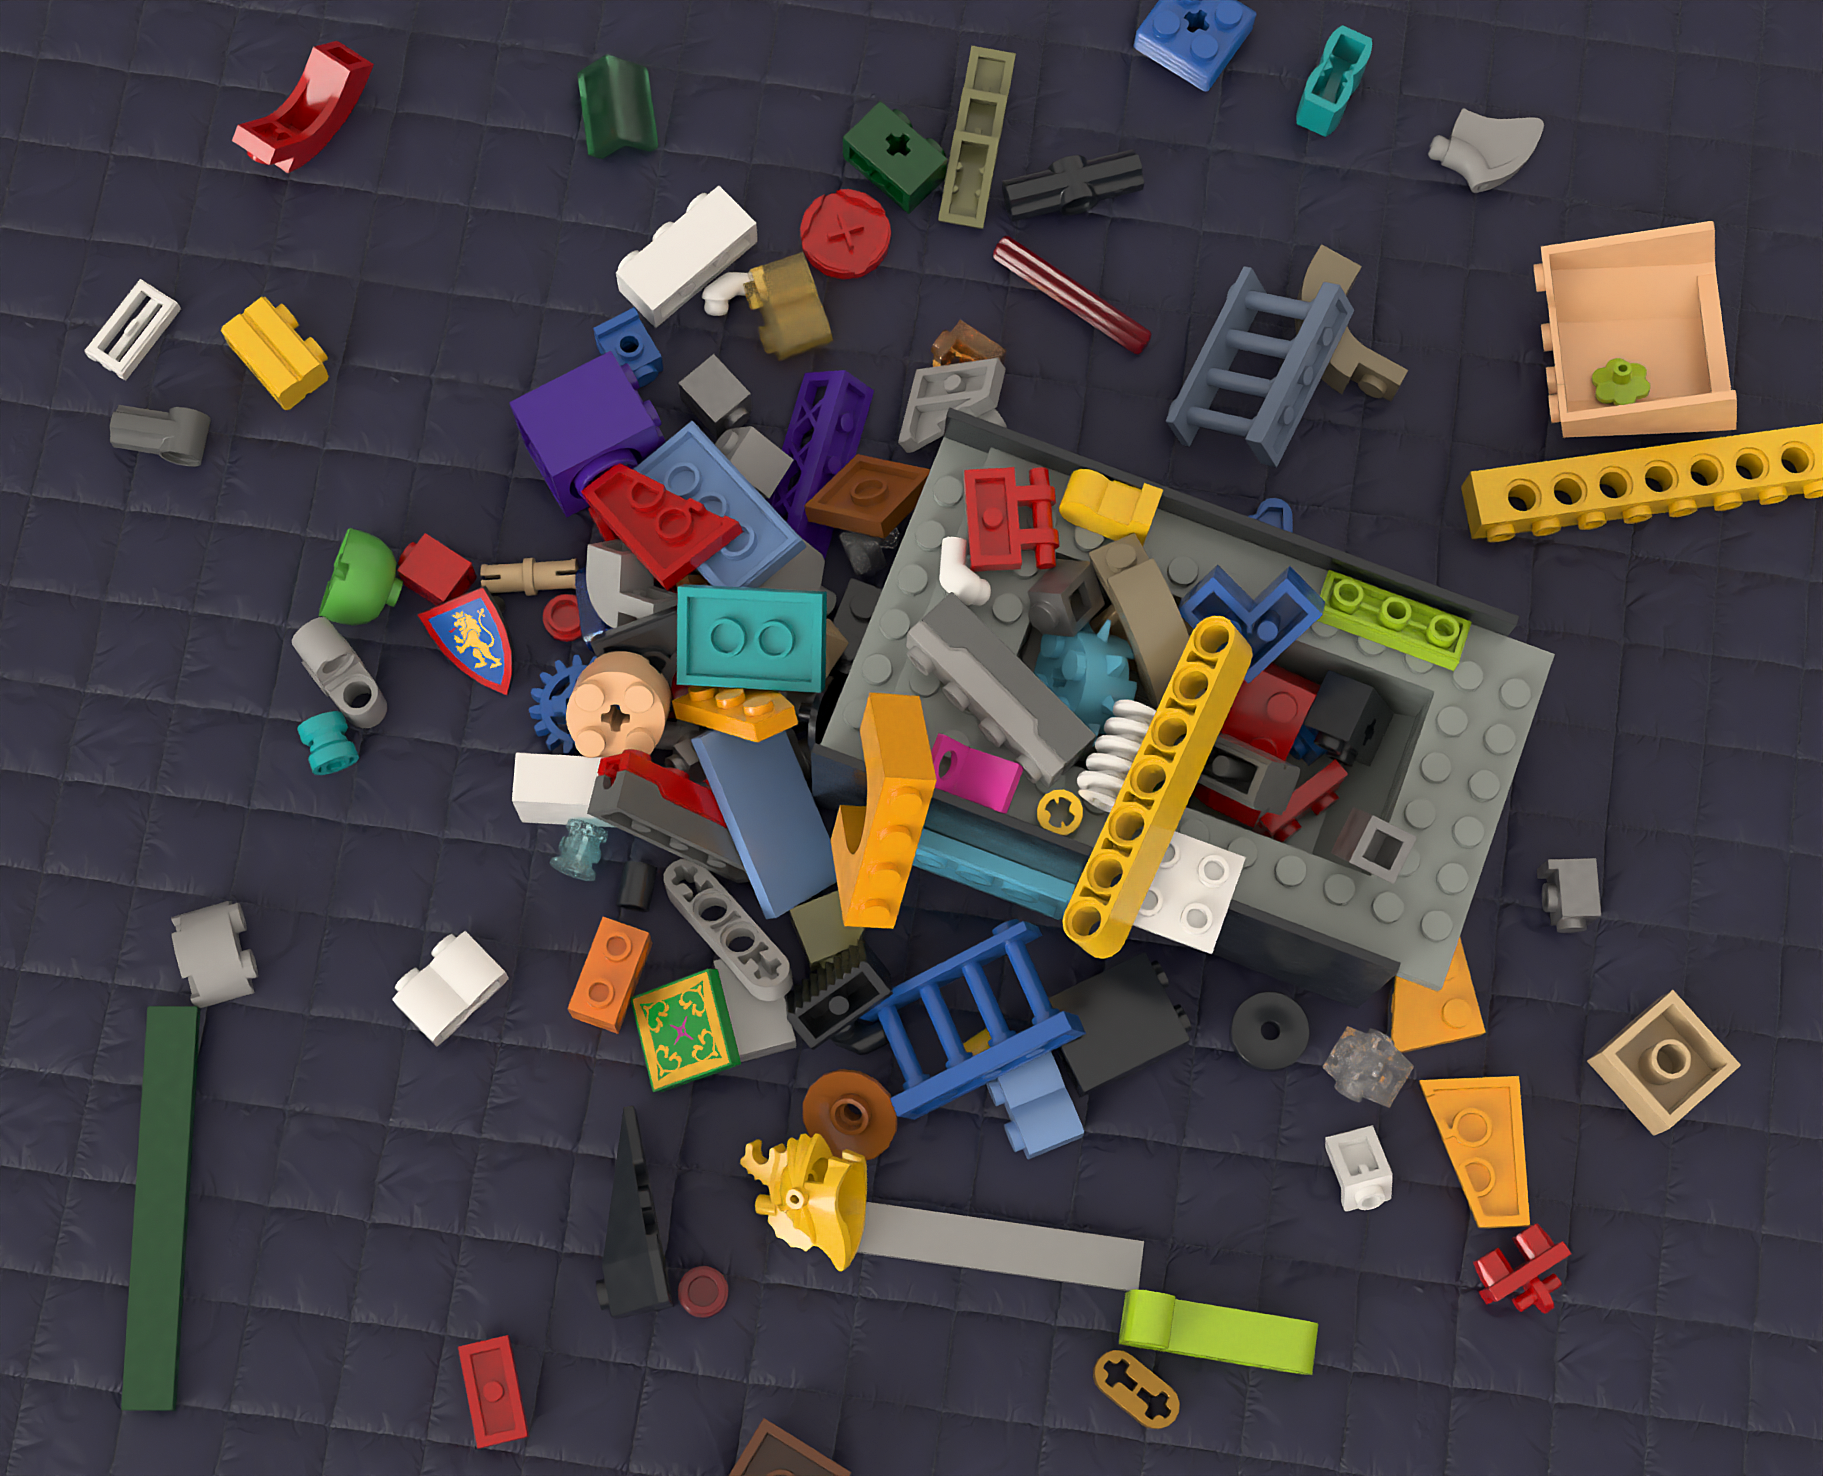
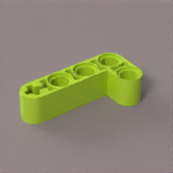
M1130 1289L1125 1293L1119 1344L1304 1375H1312L1318 1323L1178 1300L1173 1295L1154 1291Z

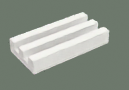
M140 279L85 349V353L90 359L100 362L104 368L114 371L118 377L126 381L181 308L176 301ZM146 296L150 297V301L139 315L130 322L124 330V334L108 355L104 353L105 349Z

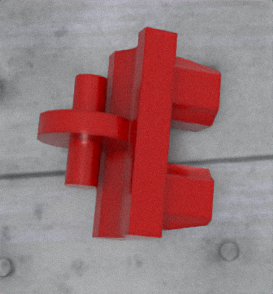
M1536 1223L1511 1238L1526 1260L1515 1269H1512L1499 1247L1473 1262L1478 1276L1485 1288L1479 1291V1294L1486 1305L1493 1301L1498 1302L1523 1286L1525 1291L1512 1299L1520 1312L1533 1304L1544 1314L1554 1309L1555 1306L1550 1293L1562 1286L1560 1279L1555 1273H1552L1543 1280H1540L1537 1276L1571 1255V1252L1563 1241L1554 1244L1550 1236Z

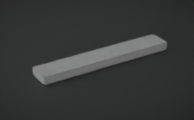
M866 1202L865 1226L857 1253L1129 1291L1130 1289L1139 1290L1144 1241Z

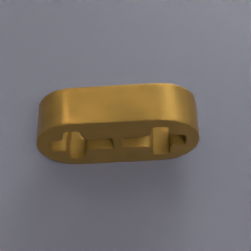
M1113 1350L1104 1353L1097 1359L1093 1367L1095 1385L1104 1395L1137 1422L1150 1429H1161L1175 1421L1180 1405L1177 1394L1136 1358L1125 1351ZM1107 1361L1113 1365L1120 1361L1125 1362L1127 1367L1124 1374L1136 1384L1132 1390L1120 1382L1115 1383L1112 1387L1105 1382L1108 1372L1103 1367ZM1140 1389L1152 1397H1156L1160 1393L1166 1396L1167 1399L1163 1404L1165 1409L1168 1410L1166 1417L1155 1415L1150 1419L1145 1415L1148 1405L1136 1395Z

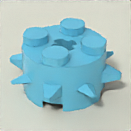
M1109 619L1106 620L1098 633L1093 632L1088 622L1074 637L1043 634L1040 645L1041 651L1033 672L1096 735L1093 746L1098 734H1106L1104 731L1106 720L1115 717L1113 714L1115 702L1119 700L1134 701L1137 690V682L1129 681L1127 659H1135L1133 650L1126 640L1118 636L1109 635L1111 620Z

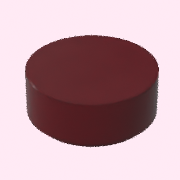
M699 1266L689 1270L682 1277L678 1287V1297L683 1308L689 1314L699 1318H708L718 1314L726 1305L729 1296L728 1284L724 1276L718 1270L708 1266Z

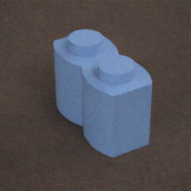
M1051 1051L986 1083L995 1106L1004 1104L1011 1122L1004 1124L1013 1150L1017 1152L1023 1149L1027 1159L1083 1137L1084 1130L1065 1088Z

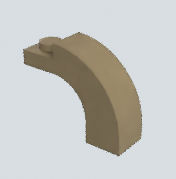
M1321 244L1307 269L1297 300L1311 302L1316 298L1323 282L1340 285L1347 297L1362 266ZM1295 318L1297 335L1304 320ZM1346 327L1321 379L1341 394H1343L1350 380L1358 383L1359 388L1369 396L1374 398L1383 397L1391 402L1408 370L1362 345Z
M1133 533L1089 552V557L1125 629L1136 660L1140 683L1152 706L1157 711L1190 637L1154 558L1149 559L1136 534ZM1205 688L1198 692L1195 699L1205 693Z

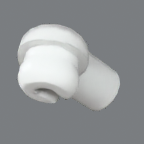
M728 272L705 287L702 298L705 299V312L713 316L725 315L729 309L728 300L736 295L764 296L765 273Z
M958 537L942 539L939 577L942 588L948 593L953 592L966 606L971 604L982 606L990 598L991 587L988 581L980 579L977 574L965 565L967 541Z

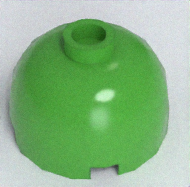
M353 528L347 530L334 563L335 568L330 582L328 581L323 596L319 616L326 617L328 620L351 626L361 625L376 619L386 604L392 607L395 606L403 580L395 577L396 559L392 550L381 539L361 530Z

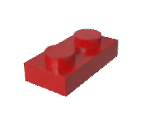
M506 1335L459 1346V1356L477 1448L480 1449L530 1437L510 1336Z

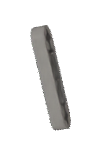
M680 859L670 864L664 873V885L671 903L752 995L764 1001H775L784 997L790 991L793 984L790 964L786 956L708 869L686 859ZM684 879L689 883L695 882L698 894L694 897L692 890L685 883L679 884V882ZM711 906H721L727 910L725 915L716 921H708L700 917L702 912ZM746 936L754 940L753 946L744 952H735L728 948L730 942L737 937ZM761 960L765 970L771 975L777 974L778 977L773 980L767 976L761 978L757 963Z

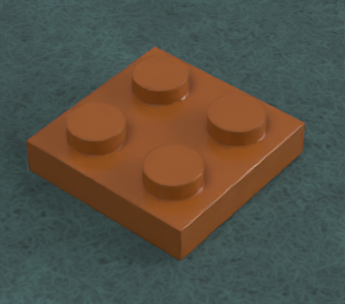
M857 454L804 505L807 519L809 522L885 539L916 507L931 469Z

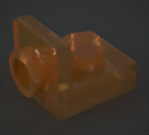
M960 319L951 332L947 329L943 330L931 348V353L934 354L933 367L949 365L955 356L959 358L960 363L998 358L1004 366L1006 349Z

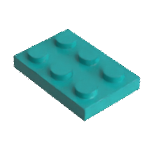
M688 584L678 586L677 685L823 692L826 680L827 591Z

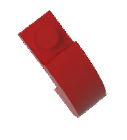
M339 41L314 46L304 72L288 99L270 115L238 124L232 141L247 150V155L258 163L265 165L275 164L287 173L302 167L327 145L344 124L363 92L374 64Z

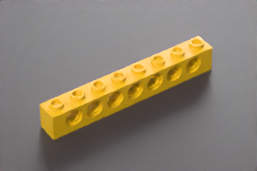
M1823 423L1471 471L1461 486L1471 538L1487 537L1488 542H1502L1513 538L1515 533L1532 531L1534 536H1545L1560 531L1561 527L1578 525L1580 530H1589L1605 525L1608 520L1622 518L1624 523L1632 524L1648 520L1652 517V514L1669 512L1670 517H1682L1696 512L1697 508L1714 506L1716 511H1726L1741 506L1745 501L1759 500L1761 505H1769L1784 501L1788 498V495L1804 493L1805 498L1808 499L1822 497ZM1781 459L1790 461L1796 467L1797 473L1787 471L1782 465ZM1736 466H1743L1748 469L1752 475V480L1743 478L1737 472ZM1690 472H1697L1703 475L1708 486L1697 484L1692 479ZM1645 478H1652L1658 481L1663 492L1651 490L1647 486ZM1606 484L1611 486L1616 491L1618 498L1605 496L1599 485ZM1554 491L1566 492L1571 497L1573 504L1566 505L1559 502L1554 495ZM1508 497L1522 499L1527 506V511L1514 509L1510 505Z

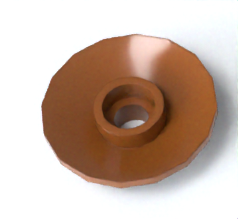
M839 1069L825 1073L809 1087L804 1098L803 1122L809 1137H813L815 1133L820 1134L835 1157L842 1159V1151L848 1149L865 1156L866 1161L874 1159L890 1146L897 1131V1114L890 1100L892 1098L890 1093L878 1080L861 1071ZM848 1103L857 1106L862 1114L853 1113L849 1109Z

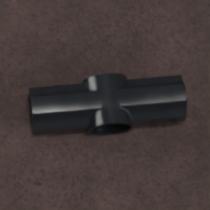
M1134 149L1086 160L1081 155L1067 156L1053 162L1045 171L1002 181L1004 204L1008 217L1011 218L1012 222L1055 211H1060L1062 215H1077L1092 209L1100 200L1141 191L1144 188L1142 165Z

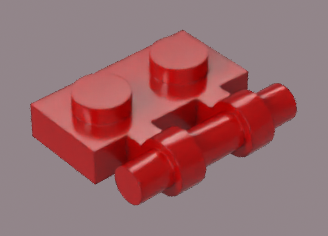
M1015 467L964 470L970 570L979 572L1021 569V550L1028 549L1035 551L1036 567L1038 569L1056 567L1055 549L1060 547L1059 532L1053 528L1052 506L1056 504L1055 488L1049 482V470L1043 467L1029 470L1030 485L1016 486ZM1027 506L1032 508L1033 529H1019L1018 507Z

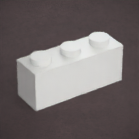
M717 186L709 194L702 193L689 204L687 213L675 223L671 221L665 223L654 234L649 245L640 252L635 250L629 253L619 264L618 271L616 272L619 291L655 328L757 243L756 222L720 186Z

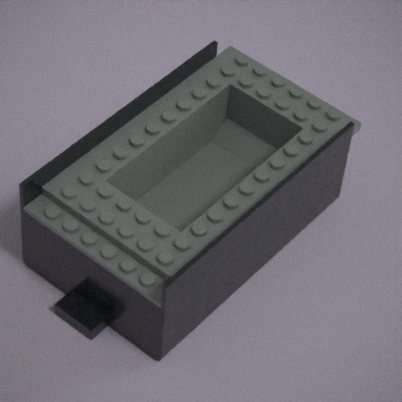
M949 407L946 415L943 440L883 590L851 578L834 618L833 624L849 644L829 675L840 677L841 680L846 682L821 744L815 743L811 751L812 797L815 804L837 813L840 805L867 806V773L859 730L869 692L920 696L930 750L933 748L938 733H941L972 749L1012 762L1017 759L1004 744L1000 747L993 745L980 731L978 724L981 721L968 708L964 711L956 708L942 691L945 685L932 672L928 675L920 672L907 656L909 651L906 647L907 632L919 621L921 622L922 618L949 594L942 588L939 580L942 539L958 537L967 541L965 565L970 569L964 470L1015 467L1016 486L1030 485L1029 470L1039 467L1047 468L1049 470L1050 485L1055 488L1056 504L1052 506L1053 528L1059 532L1060 547L1055 549L1056 559L1090 562L1089 552L1110 544L1114 540L1075 526L1061 516L1059 505L1073 471L1078 469L1093 470L1104 475L1110 481L1115 480L1141 490L1144 483L1163 489L1143 548L1149 559L1154 558L1177 607H1179L1181 599L1217 565L1253 600L1291 566L1318 595L1328 571L1332 570L1472 622L1459 664L1454 671L1319 621L1313 623L1271 663L1318 685H1322L1328 670L1374 687L1394 715L1370 767L1354 761L1352 767L1340 764L1348 775L1335 792L1340 797L1339 800L1319 816H1316L1311 810L1298 820L1302 828L1285 843L1252 832V827L1206 806L1193 794L1175 830L1178 833L1246 857L1218 935L1213 955L1356 1009L1365 1003L1394 975L1435 991L1441 990L1555 654L1509 638L1508 635L1515 628L1519 616ZM1027 506L1018 507L1019 529H1033L1032 508ZM1030 549L1021 550V569L974 572L980 579L988 581L991 587V595L989 600L982 606H975L973 604L967 606L1021 661L1022 649L1029 640L1033 627L1028 617L1031 603L1027 591L1049 570L1036 567L1035 551ZM1098 576L1097 580L1105 605L1088 621L1089 623L1112 604ZM1077 588L1073 593L1080 594L1079 589ZM950 751L946 752L940 761V778L949 770L951 764ZM1289 753L1286 762L1300 768V776L1294 791L1333 760L1324 754L1308 766L1302 758L1297 760ZM1079 760L1064 775H1061L1060 779L1049 789L1040 780L1032 783L1021 774L1006 814L934 788L923 828L1077 886L1110 813L1095 807L1078 793L1081 789L1077 784V778L1080 773L1089 771L1082 768V760ZM1165 780L1159 782L1156 791L1163 786ZM1064 789L1072 792L1079 798L1083 807V818L1080 826L1067 836L1041 828L1037 820V807L1040 800L1045 794L1053 790ZM1059 799L1058 805L1053 800L1046 806L1045 810L1051 814L1049 823L1052 826L1061 828L1062 821L1065 826L1070 825L1074 820V816L1069 813L1071 803L1067 800ZM1353 807L1374 815L1417 837L1394 884L1331 853ZM1262 811L1259 818L1267 813V811ZM1144 826L1134 832L1131 840L1137 838L1142 833ZM1123 873L1117 875L1112 880L1110 887L1115 886L1120 881Z

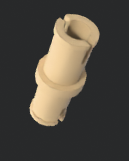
M524 558L523 563L482 564L481 576H485V579H500L481 580V586L486 585L490 593L525 591L526 596L537 595L538 590L579 589V577H576V575L560 576V574L579 573L578 560L576 558L563 561L536 562L535 558Z

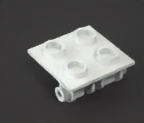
M1175 831L1133 925L1212 954L1246 857Z

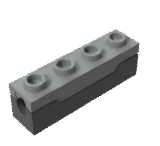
M953 592L949 593L922 618L921 622L919 621L907 632L906 647L909 649L907 656L913 665L925 675L932 672L945 685L942 691L948 700L961 711L968 708L981 721L978 727L983 735L996 747L1004 744L1017 757L1014 762L1022 765L1024 768L1022 774L1032 783L1040 780L1049 789L1060 779L1061 775H1064L1092 748L1096 735Z

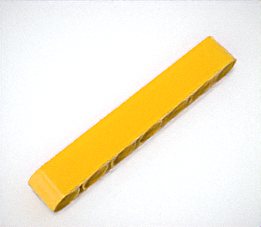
M1223 616L1207 617L1199 622L1193 630L1064 912L1062 922L1063 930L1067 936L1095 958L1104 959L1112 957L1124 945L1251 664L1253 656L1251 646L1231 621ZM1228 642L1224 649H1222L1220 652H1216L1219 646ZM1204 688H1207V690L1201 697L1195 699L1198 692H1200ZM1183 734H1186L1182 742H1180L1178 745H1174L1177 738H1179ZM1165 780L1163 786L1158 791L1153 792L1155 786ZM1144 826L1142 833L1137 838L1131 840L1134 832ZM1123 873L1120 881L1115 886L1110 887L1112 880L1117 875ZM1101 920L1097 931L1088 935L1092 925Z

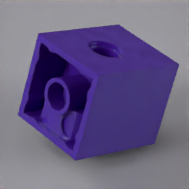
M611 351L509 402L523 443L566 518L590 506L581 491L606 471L620 463L634 469L666 442L659 428L662 425L661 420L649 399L644 402L642 401L637 391L640 386L628 363L620 366Z

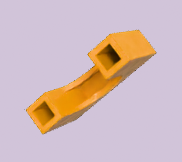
M869 692L859 730L867 773V806L840 805L831 837V847L844 926L894 929L937 779L920 696Z

